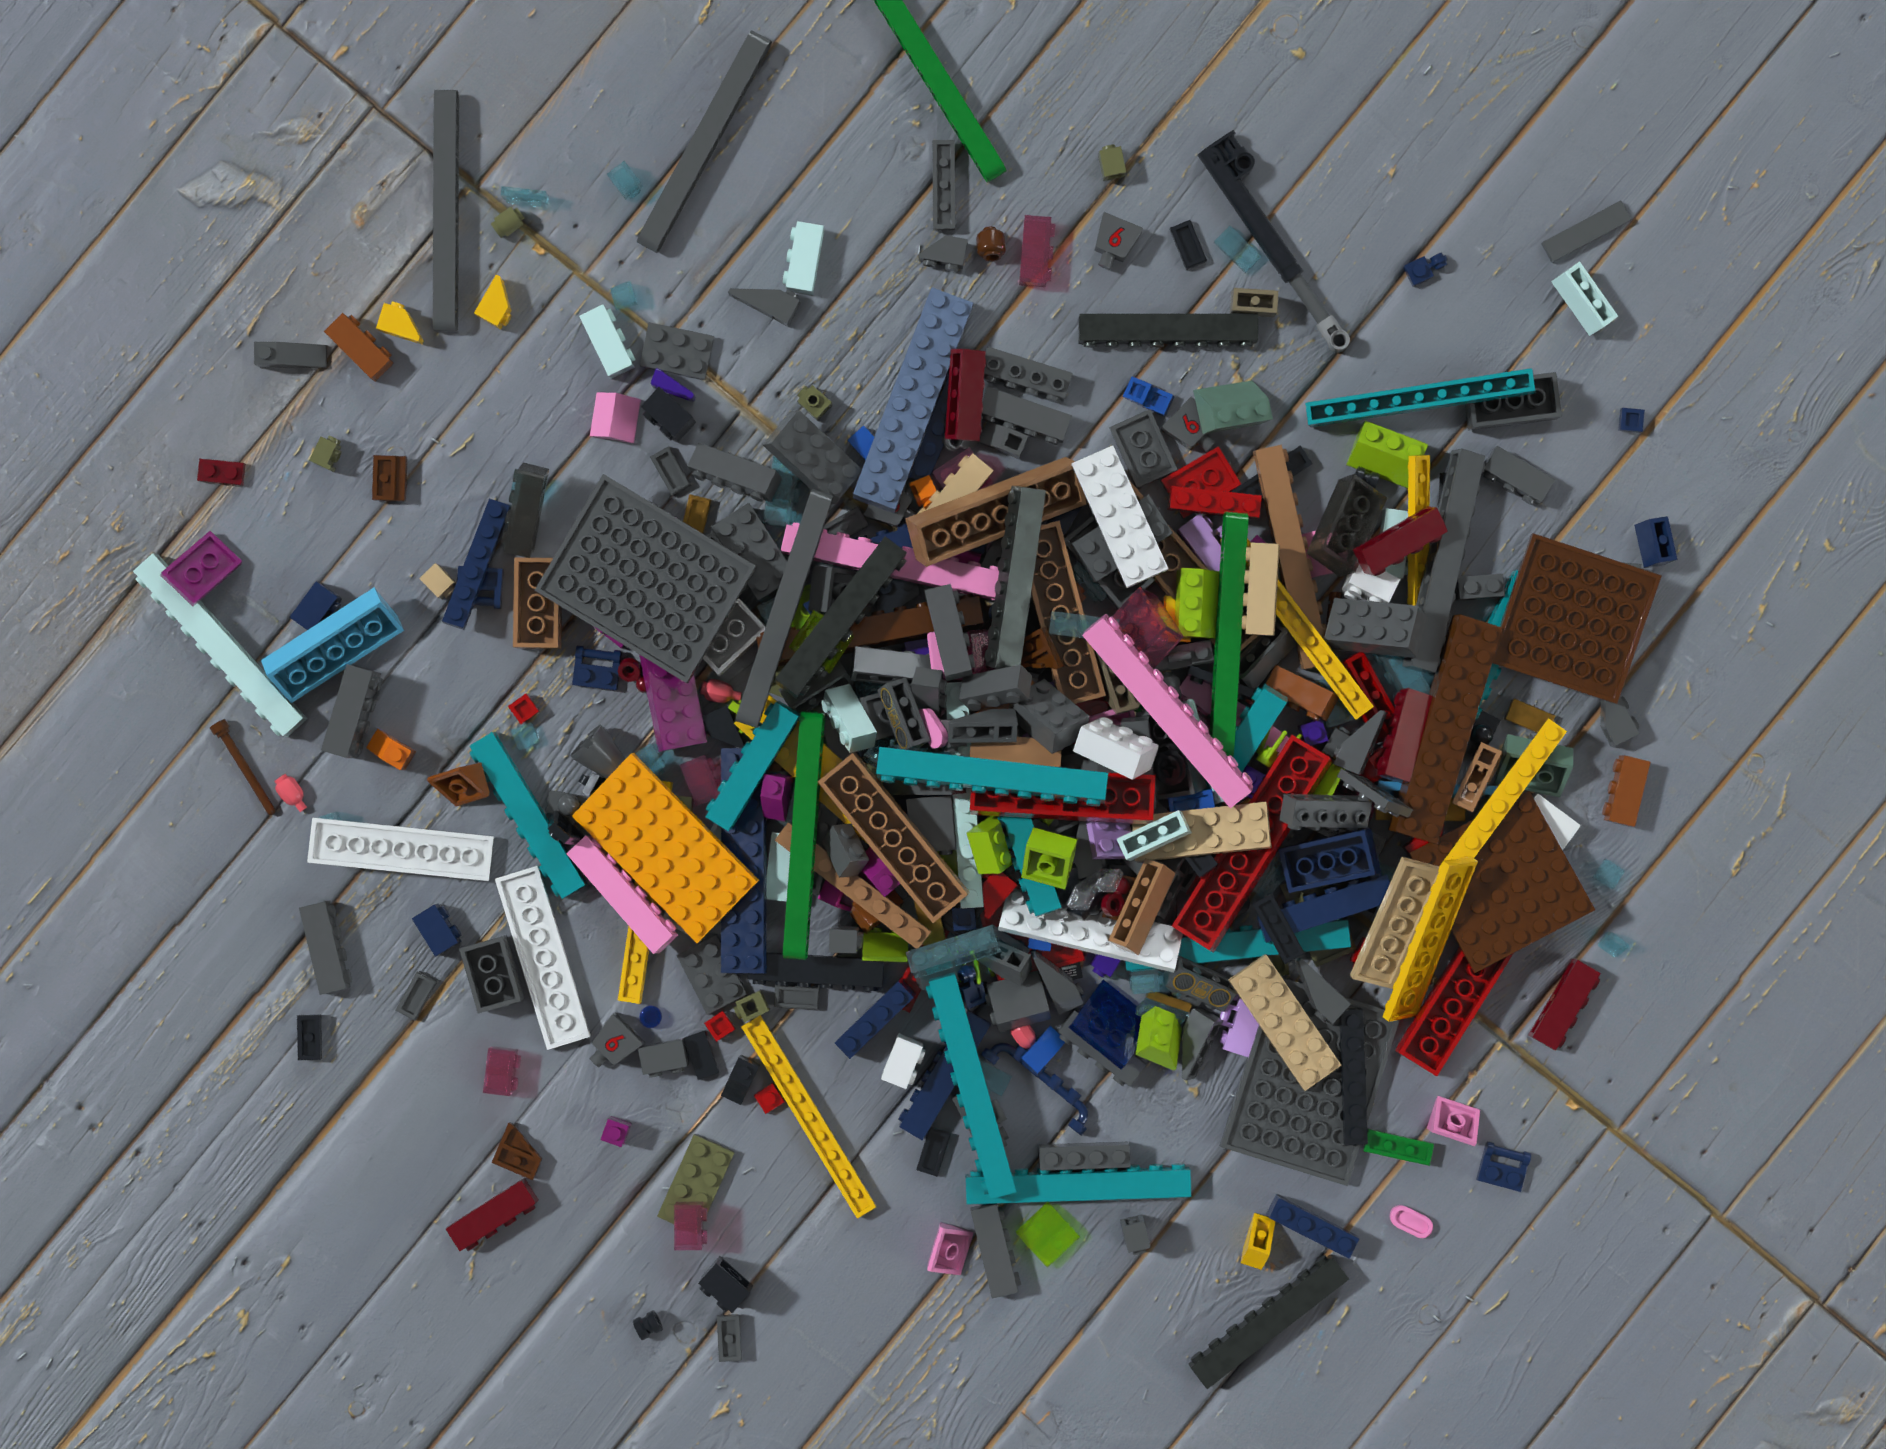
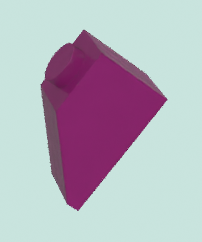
M776 773L764 774L760 795L764 817L786 821L794 777Z
M869 847L865 850L869 861L862 870L885 897L900 885V882L874 850Z

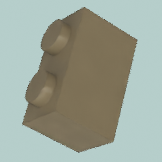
M1233 288L1231 292L1230 314H1258L1260 317H1275L1278 308L1279 291Z

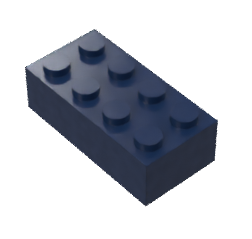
M1371 828L1278 849L1289 893L1372 876L1381 872Z

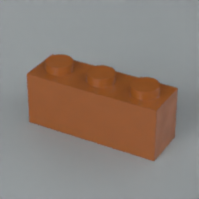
M342 313L324 332L376 382L394 364L390 359L392 354L383 346L379 348L374 343L376 338L367 330L363 332L358 327L361 323L354 316L350 315L348 317Z
M1277 665L1266 682L1268 686L1288 697L1287 706L1297 712L1302 709L1307 712L1306 716L1315 721H1318L1319 718L1327 721L1339 699L1333 692Z
M1619 755V759L1615 760L1613 765V772H1615L1614 780H1611L1608 786L1609 800L1605 802L1602 815H1605L1604 821L1635 827L1650 761L1626 755Z

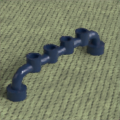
M998 1043L990 1050L988 1048L983 1050L980 1055L993 1065L1000 1059L997 1056L998 1053H1008L1079 1111V1118L1077 1120L1072 1118L1068 1126L1082 1136L1087 1130L1084 1125L1088 1119V1111L1083 1102L1079 1100L1081 1095L1073 1088H1070L1069 1091L1062 1086L1064 1081L1056 1074L1049 1076L1044 1072L1047 1068L1046 1066L1036 1074L1021 1059L1027 1052L1021 1046L1015 1048L1008 1043Z

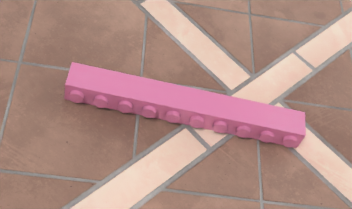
M800 523L786 525L781 546L782 554L790 555ZM823 529L813 561L859 571L878 544L871 543V539L858 537V540L849 538L850 535L846 533L828 534V530ZM902 547L907 552L904 557L907 562L900 571L895 569L891 574L892 578L935 588L951 584L952 591L957 590L958 593L973 594L976 597L979 596L980 598L995 601V584L998 581L999 575L997 566H990L988 569L981 567V564L978 562L968 561V564L959 562L958 558L950 557L926 567L916 560L913 548Z
M1107 614L1103 615L1086 629L1082 636L1224 802L1232 808L1252 792L1253 781L1246 772L1242 773L1238 769L1237 761L1231 755H1226L1222 750L1223 745L1221 742L1209 735L1207 726L1201 720L1198 722L1193 716L1194 712L1191 707L1179 700V694L1172 686H1167L1163 681L1164 676L1162 673L1149 665L1148 657L1142 651H1137L1133 646L1135 643L1132 638L1120 631L1118 622L1112 616L1109 618Z

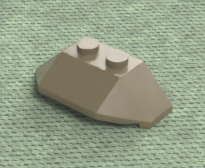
M1134 641L1135 644L1133 646L1140 652L1138 644ZM1094 650L1106 694V702L1116 714L1138 709L1140 702Z

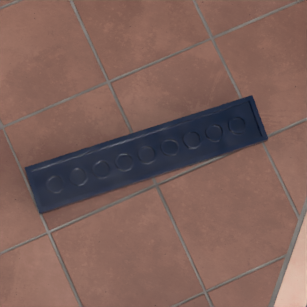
M721 748V783L724 779L728 781L732 774L729 772L731 766L736 760L739 762L742 758V748ZM763 779L734 827L730 831L721 827V842L759 879L755 886L721 919V973H766V817L763 816L760 797Z

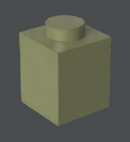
M1112 144L1102 147V150L1098 153L1103 181L1125 177L1126 167L1121 146L1115 147Z

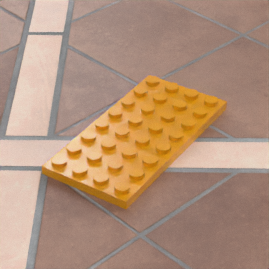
M634 752L617 767L572 815L696 943H699L759 881Z

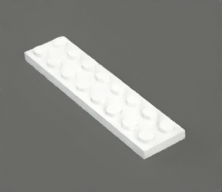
M312 818L307 862L489 881L494 836Z
M539 865L496 878L495 882L547 1050L590 1037L591 1034Z
M1014 889L1005 899L998 927L999 931L1173 973L1175 971L1183 933L1172 926L1154 922L1140 954L1136 955L1108 941L1117 920L1103 918V911L1098 915H1089L1085 921L1069 915L1066 911L1067 908L1036 918L1035 913H1029L1021 890Z

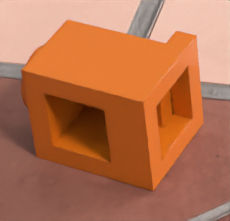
M930 475L909 483L918 507L923 506L925 509L932 503L929 499L937 491Z

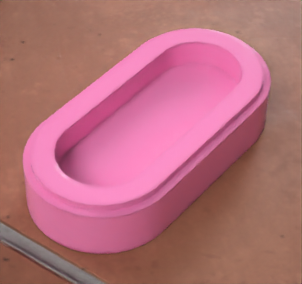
M920 709L919 713L930 739L928 744L932 748L944 747L948 741L947 730L932 709Z
M1397 1205L1390 1211L1389 1217L1392 1224L1418 1238H1426L1433 1231V1223L1427 1216L1407 1206Z

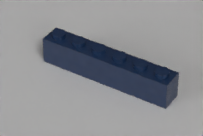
M1380 872L1376 875L1368 876L1369 880L1361 883L1359 879L1347 882V887L1340 890L1338 886L1326 889L1325 895L1317 897L1316 893L1304 896V901L1297 904L1294 900L1283 903L1281 911L1293 933H1297L1380 906L1390 881L1388 875L1382 876ZM1257 916L1265 943L1270 942L1271 939Z
M967 1010L966 1014L977 1049L991 1023L974 1012ZM947 1045L943 1052L938 1050L932 1060L935 1063L931 1071L926 1070L921 1079L924 1084L920 1090L915 1089L909 1099L912 1102L908 1110L904 1108L898 1118L901 1121L899 1127L920 1140L924 1139L954 1088L950 1074L954 1072L952 1063L947 1064L944 1051L948 1050Z

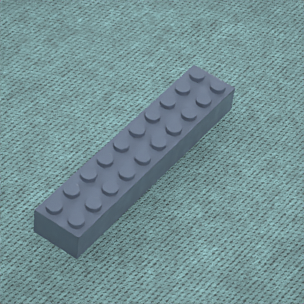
M931 287L853 492V499L892 513L896 512L950 370L951 349H958L973 309V302Z

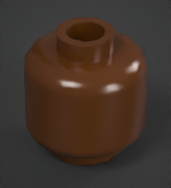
M989 226L977 234L978 255L988 262L1001 259V256L1006 252L1004 233L995 227Z

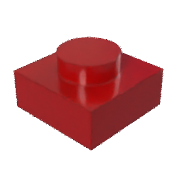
M527 693L508 706L521 725L540 712Z
M724 1010L704 1023L716 1042L736 1029Z
M774 1083L769 1084L754 1094L765 1114L785 1102Z

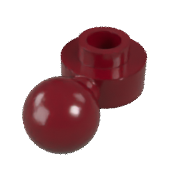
M633 658L622 660L618 667L619 676L628 682L636 681L637 689L642 693H647L644 677L640 674L642 670L641 664Z
M1124 877L1115 879L1112 885L1114 893L1107 894L1102 899L1101 908L1107 916H1119L1125 902L1122 895L1127 894L1130 890V882Z

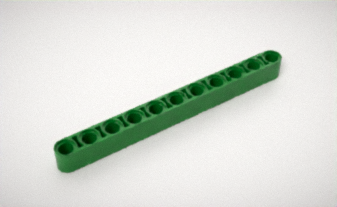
M873 0L985 181L988 183L1005 173L1007 170L1004 163L902 0Z
M1224 512L1209 735L1221 742L1223 745L1222 750L1227 756L1231 755L1233 757L1248 513Z
M801 712L783 943V958L807 960L820 795V784L818 781L821 779L825 726L824 713Z

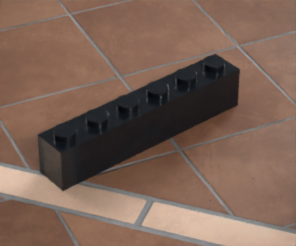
M766 952V973H748V980H753V984L762 985L766 984V981H775V985L788 986V982H797L798 987H811V983L820 984V988H833V985H842V989L855 990V986H864L866 991H878V987L883 986L884 961H863L862 958L823 955H808L807 960L783 958V953Z

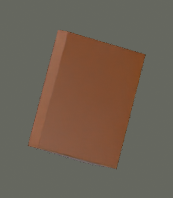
M482 763L458 767L427 778V782L455 806L488 797L490 794Z

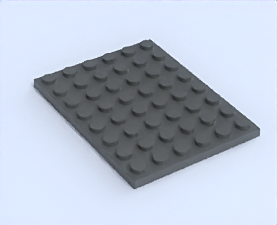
M603 474L535 591L685 683H689L757 566Z
M1283 978L1341 1064L1339 1018L1334 1024L1328 1021L1323 1023L1314 1015L1317 1011L1311 1006L1304 985ZM1344 997L1351 1003L1347 1009H1363L1368 1123L1399 1020L1388 1022L1383 1018L1385 1009ZM1258 1025L1219 1146L1348 1186L1361 1144H1344L1341 1066L1304 1091Z

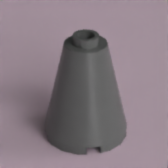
M601 724L595 727L570 755L573 760L606 779L625 760V757Z

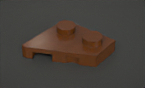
M1046 627L1040 628L1024 638L1021 665L1023 667H1046L1053 669L1064 667Z
M509 1122L491 1163L533 1180L543 1158L516 1126Z

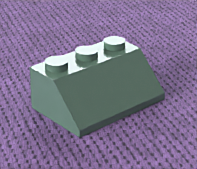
M1253 381L1193 390L1203 434L1260 425L1273 419L1268 397Z
M1507 734L1501 749L1503 757L1497 767L1495 784L1502 782L1533 739ZM1557 745L1525 790L1561 797L1573 769V748Z

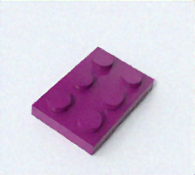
M209 531L164 569L160 576L189 604L194 606L242 564V560Z

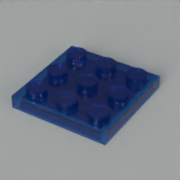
M1103 979L1068 1028L1122 1070L1136 1051L1141 1017L1145 1012Z

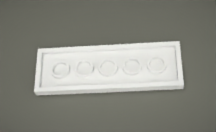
M1114 446L1071 463L1126 588L1167 571L1168 566Z

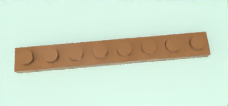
M788 822L775 841L790 852L792 824ZM816 843L814 871L918 950L932 931L889 898L884 897L880 891L859 875L839 878L827 851Z

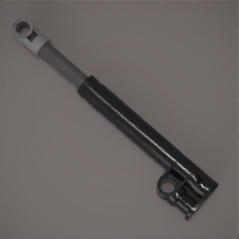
M1232 130L1206 147L1197 156L1278 274L1281 275L1285 284L1288 282L1291 284L1317 322L1316 327L1326 340L1328 348L1332 352L1340 353L1349 345L1350 337L1346 331H1343L1334 316L1329 315L1301 275L1303 269L1297 264V260L1241 179L1252 171L1255 159L1247 152L1244 146H1240L1234 137L1236 132ZM1241 159L1247 160L1250 164L1249 168H1241L1238 165V161ZM1335 336L1342 337L1344 345L1341 347L1336 346L1333 343V338Z

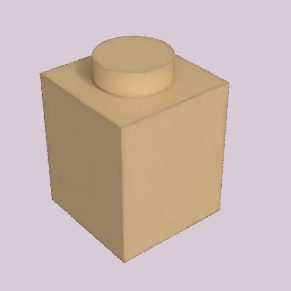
M436 563L419 578L440 599L450 597L457 583Z

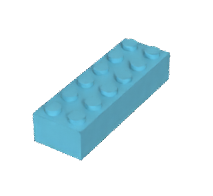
M374 587L262 659L261 662L267 677L290 703H293L344 670L346 664L351 665L403 632L404 629L397 614Z

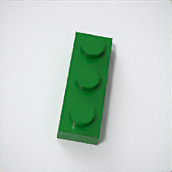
M1367 1128L1368 1144H1364V1152L1430 1166L1434 1143Z

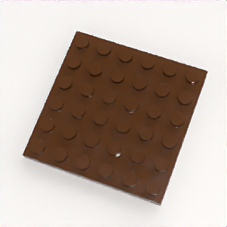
M1532 533L1500 627L1503 629L1492 663L1617 704L1662 575Z
M1530 791L1519 796L1474 859L1478 863L1451 932L1473 972L1476 973L1595 911L1593 904ZM1472 821L1439 837L1438 844L1428 843L1410 852L1411 859L1440 866Z

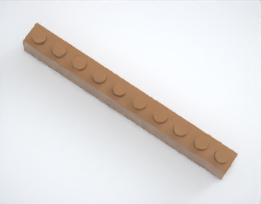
M1282 444L1253 451L1272 541L1273 544L1280 545L1278 568L1282 585L1324 639L1327 628L1325 623H1321L1320 619L1323 610L1320 601H1316L1315 593H1318L1316 581L1312 580L1310 571H1313L1311 558L1306 556L1305 550L1308 549L1306 536L1301 534L1300 528L1303 527V520L1301 514L1297 515L1295 507L1298 505V498L1296 492L1292 493L1291 484L1294 481L1291 470L1287 471L1286 462H1289L1287 450L1282 448ZM1297 643L1296 648L1301 669L1315 667Z

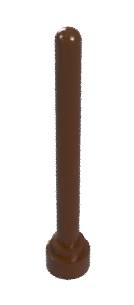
M223 719L210 727L211 732L214 736L217 735L218 738L222 739L269 815H274L276 809L229 735L230 730L228 728L230 726L227 721Z

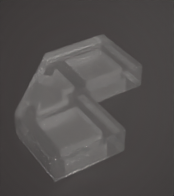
M1101 868L1074 887L1067 906L1070 909L1088 910L1097 891H1116L1123 872L1120 869Z

